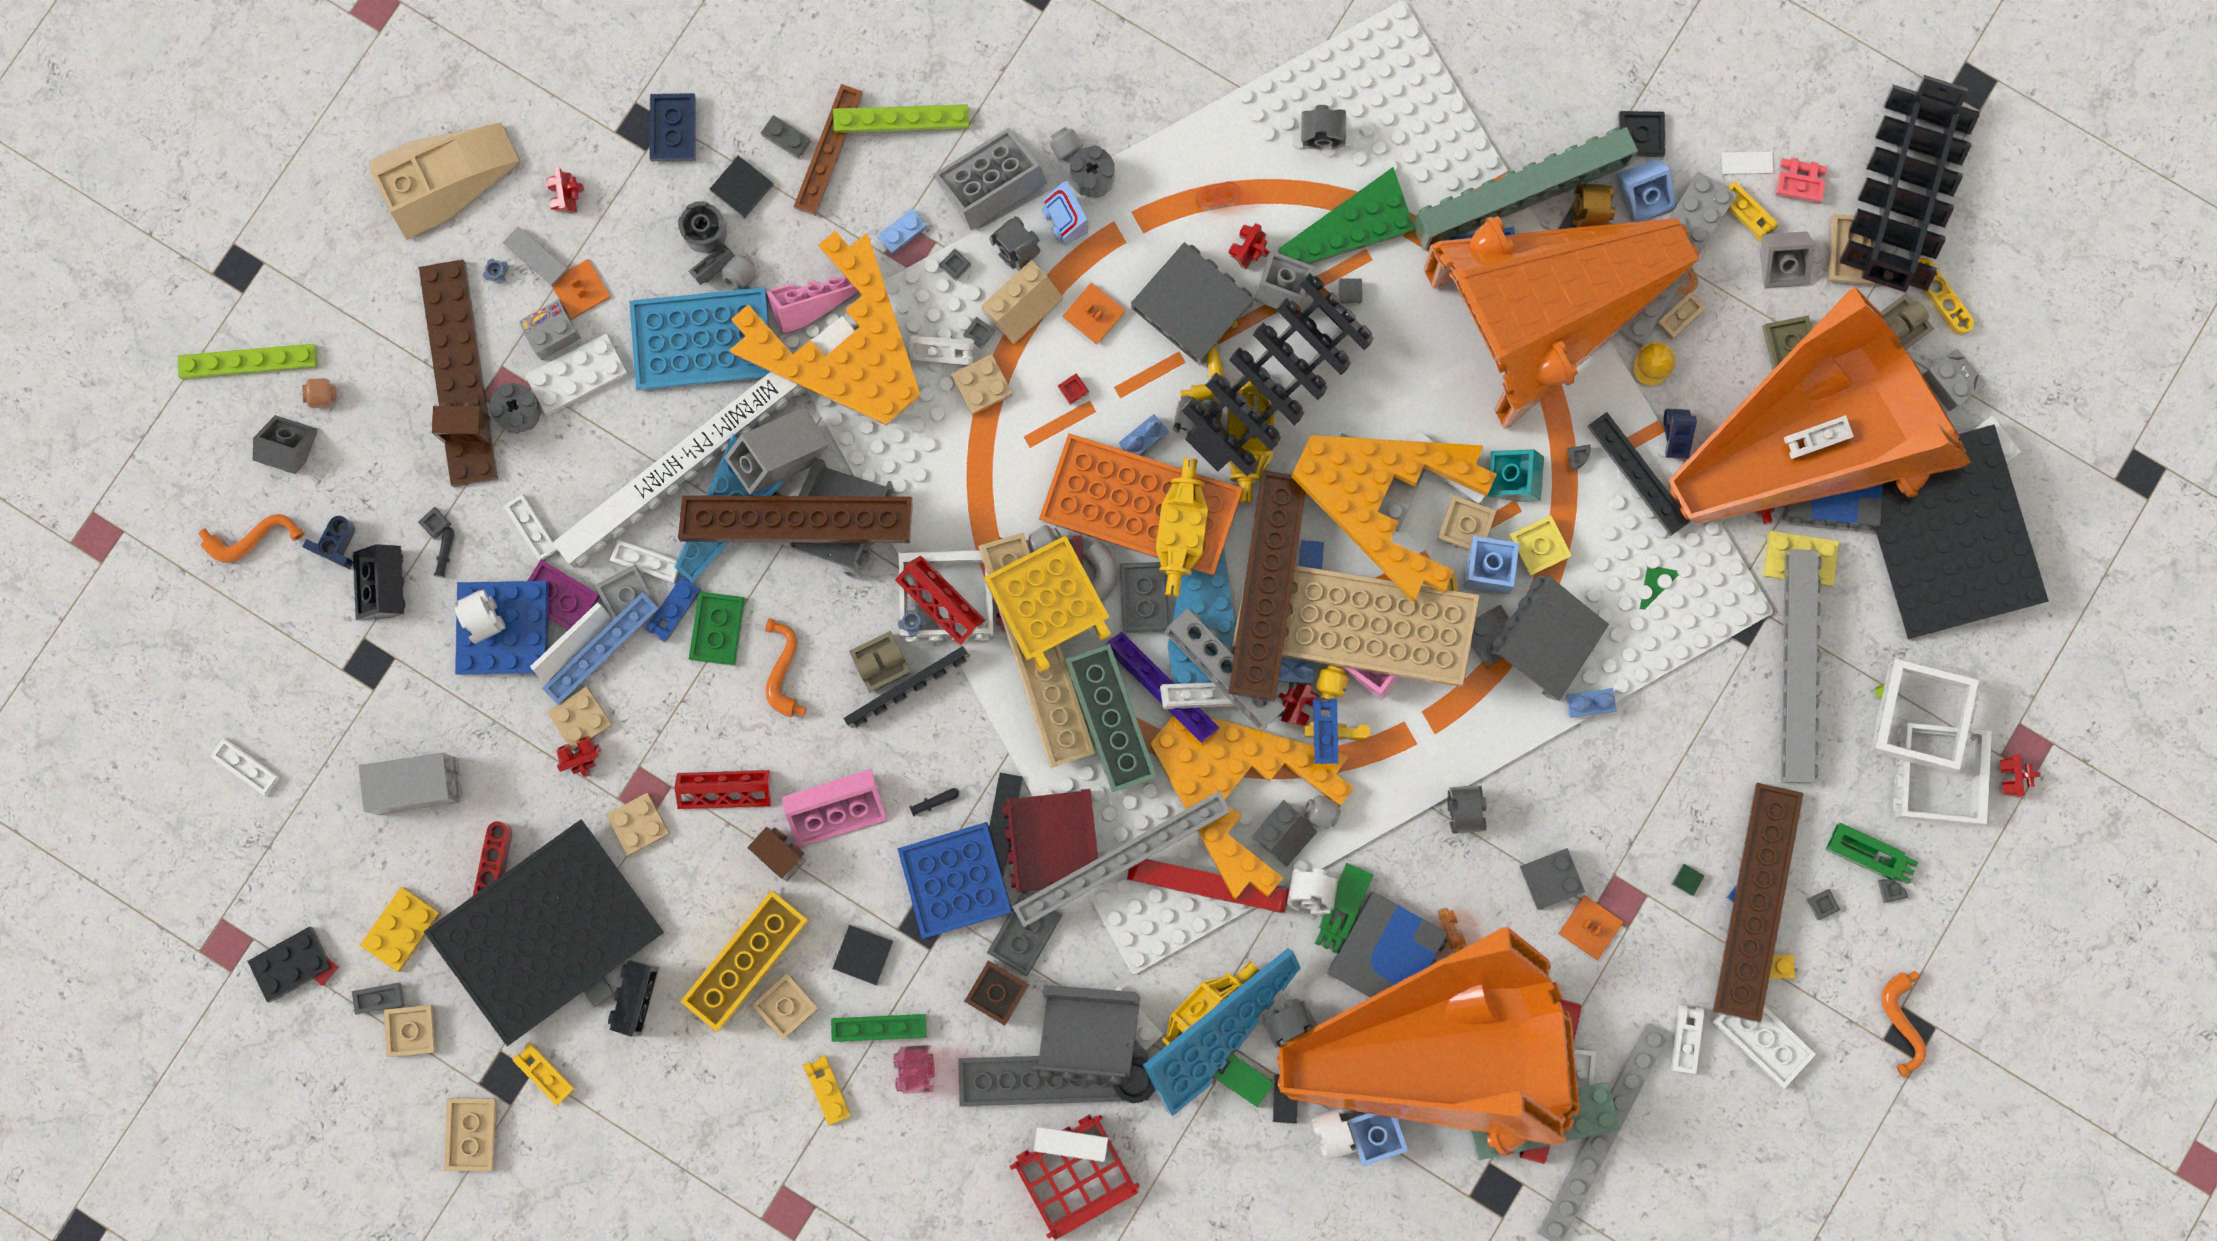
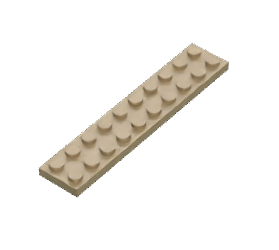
M1024 532L979 546L987 575L1030 554ZM999 609L1049 767L1052 768L1095 754L1060 644L1043 652L1050 667L1040 673L1033 658L1028 661L1026 660Z

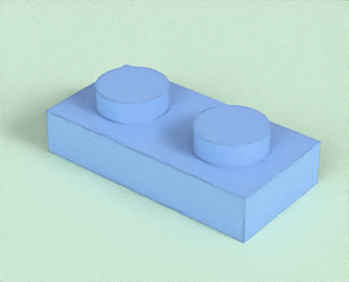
M912 208L878 235V239L893 255L924 231L927 225Z

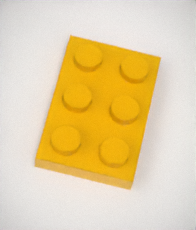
M400 887L359 946L395 971L400 972L425 937L423 931L432 926L441 913L404 887Z

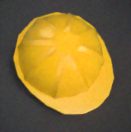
M1652 342L1644 345L1638 352L1634 362L1633 372L1636 379L1647 386L1663 382L1675 368L1676 359L1674 352L1667 344L1661 342Z

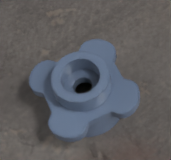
M489 259L485 266L483 277L486 280L492 279L501 284L505 281L504 275L508 271L509 266L506 262L500 263L495 259Z
M908 610L902 620L898 622V627L906 630L911 637L917 636L918 630L926 625L925 618L920 617L914 610Z

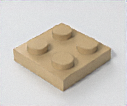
M992 354L951 374L971 415L1013 395Z
M1453 495L1437 540L1469 551L1473 536L1488 537L1496 510Z
M588 687L578 691L547 712L566 742L570 745L572 751L578 749L576 743L579 739L589 736L592 740L613 726Z
M645 793L606 814L627 856L670 834L649 793Z
M788 973L752 1004L753 1008L782 1040H785L819 1008Z
M433 1005L384 1010L387 1057L436 1052Z

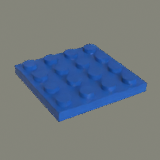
M549 581L457 582V601L476 591L485 590L488 597L492 596L497 605V608L494 609L496 615L501 616L506 628L474 644L469 639L472 633L466 628H462L456 615L455 674H536L530 666L548 650Z
M988 822L897 848L922 939L1013 913Z

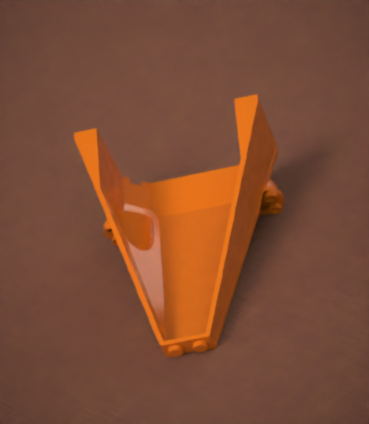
M1499 216L1485 219V223L1474 233L1472 238L1439 241L1430 246L1423 270L1432 288L1435 289L1454 280L1496 363L1498 372H1505V375H1503L1504 383H1502L1504 391L1494 408L1504 430L1511 427L1553 388L1561 384L1568 386L1573 384L1574 376L1578 374L1577 367L1583 364L1601 346L1607 343L1698 262V250L1694 244L1690 243L1687 238L1688 231L1678 218L1525 232L1505 236L1502 231L1504 229L1503 223Z
M1853 287L1668 481L1672 486L1669 489L1675 500L1679 499L1682 504L1680 510L1687 520L1691 519L1699 524L1865 489L1895 481L1900 491L1905 493L1908 498L1911 496L1915 497L1918 495V490L1928 480L1930 474L1962 468L1971 461L1965 453L1966 450L1963 443L1958 440L1960 436L1912 356L1907 353L1903 345L1897 347L1901 344V341L1893 329L1888 326L1881 312L1856 287ZM1846 415L1854 436L1853 438L1793 459L1790 458L1789 452L1791 451L1789 445L1785 444L1783 437ZM1803 438L1797 441L1800 449L1806 447Z
M1504 927L1279 1046L1277 1062L1280 1078L1278 1079V1086L1280 1092L1291 1100L1463 1130L1490 1132L1487 1135L1489 1146L1491 1148L1495 1147L1498 1153L1503 1156L1512 1154L1514 1149L1520 1147L1527 1140L1552 1145L1562 1144L1566 1140V1136L1563 1135L1564 1132L1570 1131L1574 1124V1120L1571 1118L1572 1115H1577L1580 1111L1572 1019L1569 1011L1564 1012L1560 1001H1558L1563 996L1557 981L1552 982L1549 977V969H1551L1549 960L1509 927Z

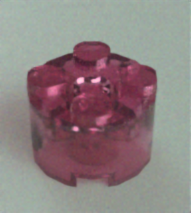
M931 1045L900 1047L898 1053L894 1054V1067L898 1068L899 1074L895 1081L897 1092L902 1091L903 1094L933 1092L934 1085H930V1078L935 1077L933 1054H928V1051L931 1050Z

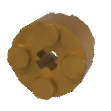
M1579 183L1574 194H1578L1576 204H1572L1573 225H1577V227L1608 225L1609 220H1613L1615 215V208L1611 206V199L1614 193L1613 187L1603 184Z

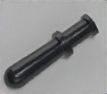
M447 527L443 531L439 556H436L438 561L434 573L436 577L445 578L447 563H450L448 557L455 535L451 527Z
M951 788L928 800L926 797L923 802L909 806L913 817L923 811H932L931 808L957 799L959 797V790Z

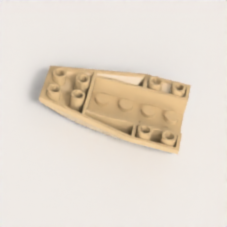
M500 122L410 141L370 160L369 163L372 175L390 213L408 240L451 219L517 166L520 160Z

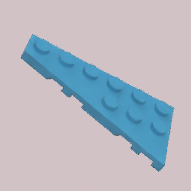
M732 434L706 495L771 496L784 480L750 495L724 457L738 440ZM685 542L674 568L693 583L729 542Z

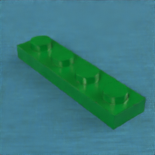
M926 1014L831 1018L832 1042L927 1038Z

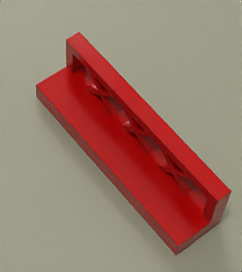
M921 555L909 562L895 579L959 645H962L986 621ZM910 573L915 578L916 585H910L904 577ZM922 590L928 591L932 595V602H927L923 598ZM939 607H944L948 611L949 618H943L939 614ZM955 623H960L967 629L963 636L956 631Z
M770 770L677 773L674 786L677 809L771 806L769 789ZM764 791L765 799H756L751 794ZM732 792H737L742 797L733 800L728 795ZM707 793H714L718 798L716 800H709L704 796ZM682 794H691L695 799L693 801H682Z

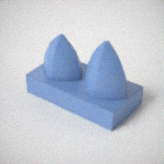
M1153 414L1123 438L1119 445L1124 451L1141 456L1167 435L1169 431L1157 416Z
M1282 658L1278 682L1313 685L1315 662Z
M1613 688L1565 695L1569 718L1617 711Z

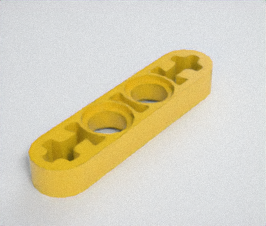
M1919 258L1918 262L1935 267L1930 259ZM1937 269L1932 282L1940 284V292L1935 293L1930 287L1928 291L1923 290V292L1949 328L1957 335H1964L1973 328L1974 320ZM1945 300L1953 302V311L1944 309L1943 302ZM1957 311H1959L1960 314H1958L1952 319L1951 316L1954 315ZM1964 320L1966 322L1965 326L1959 327L1958 323Z

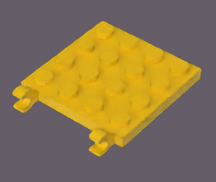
M1066 535L983 578L1027 661L1032 658L1034 659L1040 673L1050 667L1043 652L1093 626L1100 641L1111 635L1104 622L1110 617Z

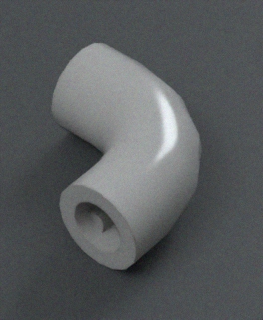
M1097 540L1085 552L1083 557L1094 567L1095 574L1091 583L1101 602H1103L1116 585L1118 570L1113 555L1102 542Z

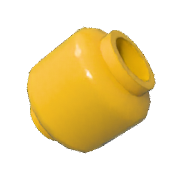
M1328 665L1327 669H1322L1319 673L1316 690L1322 693L1321 698L1326 700L1335 697L1342 698L1345 695L1349 677L1345 674V670Z

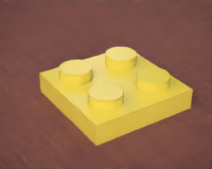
M1551 515L1509 535L1511 542L1519 543L1518 556L1529 577L1572 556Z

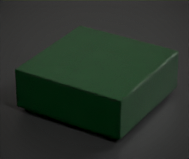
M1682 864L1672 885L1690 896H1694L1704 875L1686 864Z

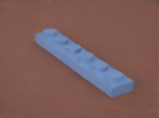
M644 592L639 594L542 689L559 705L659 607Z

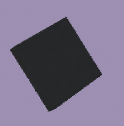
M1619 111V130L1627 127L1638 150L1635 157H1664L1665 112Z
M738 155L709 190L742 217L746 218L774 184Z
M849 925L832 969L877 985L894 941Z

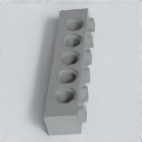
M1187 608L1168 625L1164 633L1261 733L1286 709L1278 696H1276L1275 701L1262 700L1263 706L1260 707L1255 704L1254 698L1228 694L1231 673L1224 672L1221 665H1227L1232 670L1234 652L1228 645H1223L1218 640L1215 631L1207 628L1196 612H1191ZM1188 632H1195L1199 639H1192ZM1205 648L1212 649L1215 656L1207 655Z

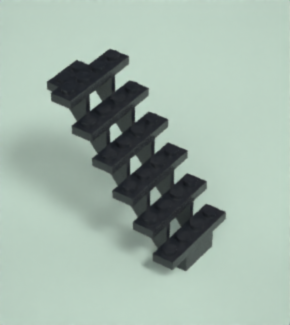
M1927 75L1923 76L1917 91L1892 85L1884 103V108L1905 114L1906 122L1884 115L1875 138L1897 145V153L1875 146L1867 163V170L1888 176V184L1866 177L1858 195V201L1879 207L1880 215L1858 208L1849 226V232L1870 238L1871 247L1848 240L1840 258L1841 264L1862 270V279L1902 292H1906L1909 286L1928 291L1937 273V268L1918 262L1920 255L1937 259L1946 240L1943 235L1927 231L1928 225L1930 223L1945 228L1954 210L1953 204L1937 200L1936 196L1939 192L1954 197L1963 178L1962 173L1945 168V164L1948 161L1962 166L1971 148V142L1953 137L1954 131L1971 135L1980 116L1979 111L1962 106L1968 93V88ZM1916 119L1943 126L1944 134L1915 125ZM1908 149L1935 157V165L1906 156ZM1899 180L1926 188L1927 196L1897 187ZM1890 211L1917 219L1918 227L1890 219ZM1881 243L1908 250L1909 259L1880 250Z
M1311 273L1302 280L1300 286L1314 299L1313 302L1301 312L1299 305L1286 297L1276 309L1290 324L1288 328L1277 337L1278 334L1275 329L1263 322L1253 333V336L1267 349L1257 361L1254 362L1253 356L1248 351H1243L1240 347L1232 354L1229 361L1243 374L1242 377L1232 387H1230L1229 381L1217 372L1209 378L1205 386L1219 399L1207 413L1205 406L1193 397L1181 410L1195 424V427L1189 432L1185 440L1217 472L1231 460L1246 476H1249L1258 463L1255 456L1250 451H1245L1242 446L1255 435L1272 451L1278 445L1281 437L1278 430L1274 426L1268 425L1265 421L1279 410L1295 426L1302 419L1305 412L1301 404L1296 400H1292L1289 395L1302 384L1319 400L1325 394L1328 387L1325 380L1320 375H1315L1312 371L1323 360H1326L1342 375L1348 370L1351 362L1348 355L1343 350H1338L1335 346L1349 335L1365 350L1374 339L1370 329L1365 325H1361L1356 320L1355 314L1350 309L1344 308L1340 304L1339 298L1334 293L1328 292L1324 288L1322 280L1317 276L1313 277ZM1318 307L1341 329L1332 339L1327 334H1322L1317 329L1314 320L1308 317ZM1295 331L1318 352L1309 364L1304 359H1299L1293 353V348L1285 342ZM1272 356L1295 377L1286 388L1279 383L1276 384L1270 378L1269 372L1261 367ZM1248 381L1271 402L1262 414L1257 409H1252L1246 403V398L1238 392ZM1225 406L1248 428L1239 439L1232 434H1228L1223 429L1222 423L1214 417Z

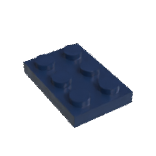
M695 93L650 94L651 162L696 161Z

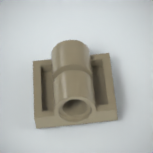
M1907 293L1881 311L1886 323L1893 329L1901 341V344L1897 347L1903 345L1905 350L1934 330V327L1928 321L1929 314L1926 308L1918 301L1913 302Z
M891 631L849 651L869 693L911 673Z

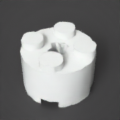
M485 590L476 591L454 602L457 618L462 628H466L472 633L469 639L474 644L506 628L501 616L496 615L494 609L497 608L494 599L492 596L488 597Z
M1318 868L1313 869L1312 872L1294 869L1290 882L1288 906L1299 911L1300 907L1310 909V914H1329L1331 909L1334 910L1338 879L1327 876L1325 870Z
M1334 1108L1316 1114L1315 1118H1312L1316 1137H1322L1320 1148L1324 1159L1329 1158L1332 1160L1357 1151L1346 1114L1342 1108Z

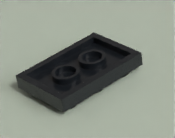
M310 926L247 961L268 1003L275 1001L332 968L314 928Z

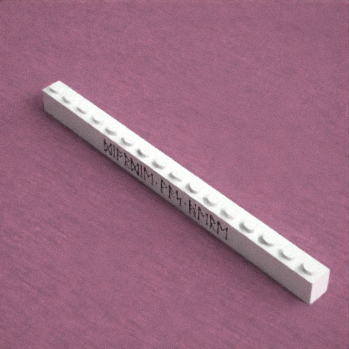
M841 316L811 341L826 356L855 330ZM768 373L552 543L569 565L573 567L583 565L589 560V555L604 549L607 546L606 542L612 537L617 538L625 532L626 526L641 520L644 516L643 513L649 508L652 510L660 505L663 497L667 494H674L680 488L679 485L685 480H692L698 474L697 471L700 468L711 465L716 460L715 457L718 454L725 452L732 434L739 438L741 434L752 430L758 423L759 425L763 424L770 418L769 414L776 409L781 410L788 404L787 400L794 395H800L806 388L774 373Z

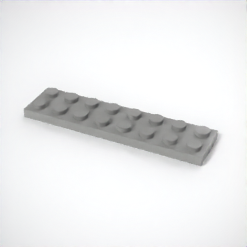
M1698 171L1668 219L1678 218L1680 223L1685 225L1688 231L1687 238L1691 244L1696 246L1700 254L1737 194ZM1689 270L1618 333L1642 347Z

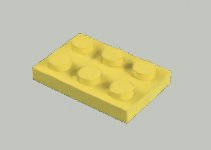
M1769 531L1763 577L1784 580L1785 551L1819 550L1818 556H1821L1822 565L1821 569L1818 570V579L1821 580V586L1833 587L1839 541Z

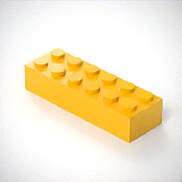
M771 890L680 1002L716 1032L721 1031L811 920L778 893Z

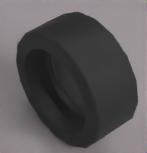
M1134 1057L1132 1066H1138L1145 1070L1143 1064L1147 1061ZM1149 1076L1148 1086L1140 1094H1129L1121 1085L1113 1084V1089L1117 1096L1129 1103H1141L1149 1099L1155 1091Z

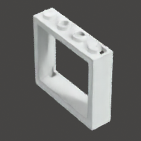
M980 551L899 553V574L909 562L920 555L930 565L983 564L984 562ZM908 574L904 577V579H905L907 582H908ZM899 585L900 620H902L908 611V593ZM987 585V628H978L969 636L975 637V640H989V636H994V602ZM900 629V636L902 639H906V642H920V638H929L931 642H940L945 637H951L944 629L918 630V634L915 637L909 636L906 630ZM956 629V631L963 636L967 629Z
M1894 659L1889 663L1870 752L1950 773L1959 771L1966 762L1964 749L1965 746H1968L1971 738V732H1968L1976 714L1973 706L1974 701H1977L1980 695V688H1978L1979 680ZM1902 671L1966 687L1951 760L1887 744Z
M1906 723L1898 729L1897 741L1900 742L1901 748L1911 750L1912 733L1956 737L1958 728ZM1968 730V732H1971L1970 739H1974L1970 816L1908 810L1910 762L1896 759V765H1899L1898 774H1896L1894 786L1897 788V798L1895 797L1893 801V810L1896 811V817L1969 825L1987 824L1992 731Z

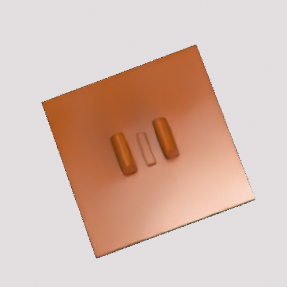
M588 259L569 269L554 287L552 286L571 320L611 297Z
M1091 282L1062 317L1098 345L1126 310Z
M1584 895L1558 934L1598 961L1623 921Z

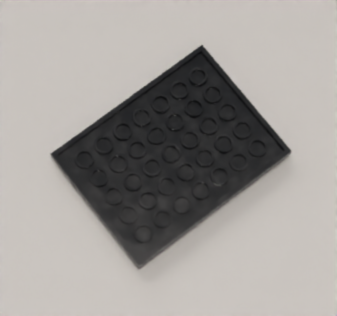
M1995 424L1959 434L1960 438L1958 440L1963 443L1966 450L1965 453L1971 462L1962 468L1930 474L1928 480L1918 490V495L1915 497L1911 496L1908 498L1905 493L1900 491L1895 481L1883 483L1880 526L1875 528V532L1907 639L2049 602Z
M582 819L423 931L507 1047L664 933Z

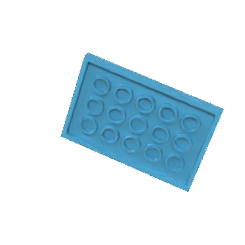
M765 287L629 301L637 391L762 379L770 373L730 352V349L745 337L731 319L747 305L769 327Z

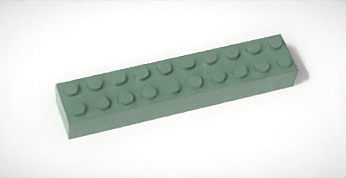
M1618 127L1608 131L1606 136L1601 138L1595 136L1585 142L1586 144L1582 146H1570L1565 150V153L1560 155L1556 153L1545 157L1543 162L1538 164L1536 162L1529 163L1519 172H1515V170L1504 174L1502 179L1497 181L1491 179L1484 182L1482 187L1478 189L1469 188L1464 190L1461 196L1456 198L1450 196L1441 200L1439 205L1434 207L1428 205L1421 208L1414 222V231L1423 250L1429 249L1431 245L1439 241L1451 240L1453 237L1461 236L1480 228L1485 223V219L1489 217L1495 218L1499 216L1502 219L1572 190L1579 183L1586 184L1629 166L1638 150L1627 127L1620 130Z

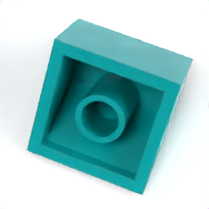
M1535 449L1491 451L1489 471L1497 475L1487 496L1518 502L1541 501L1544 456Z

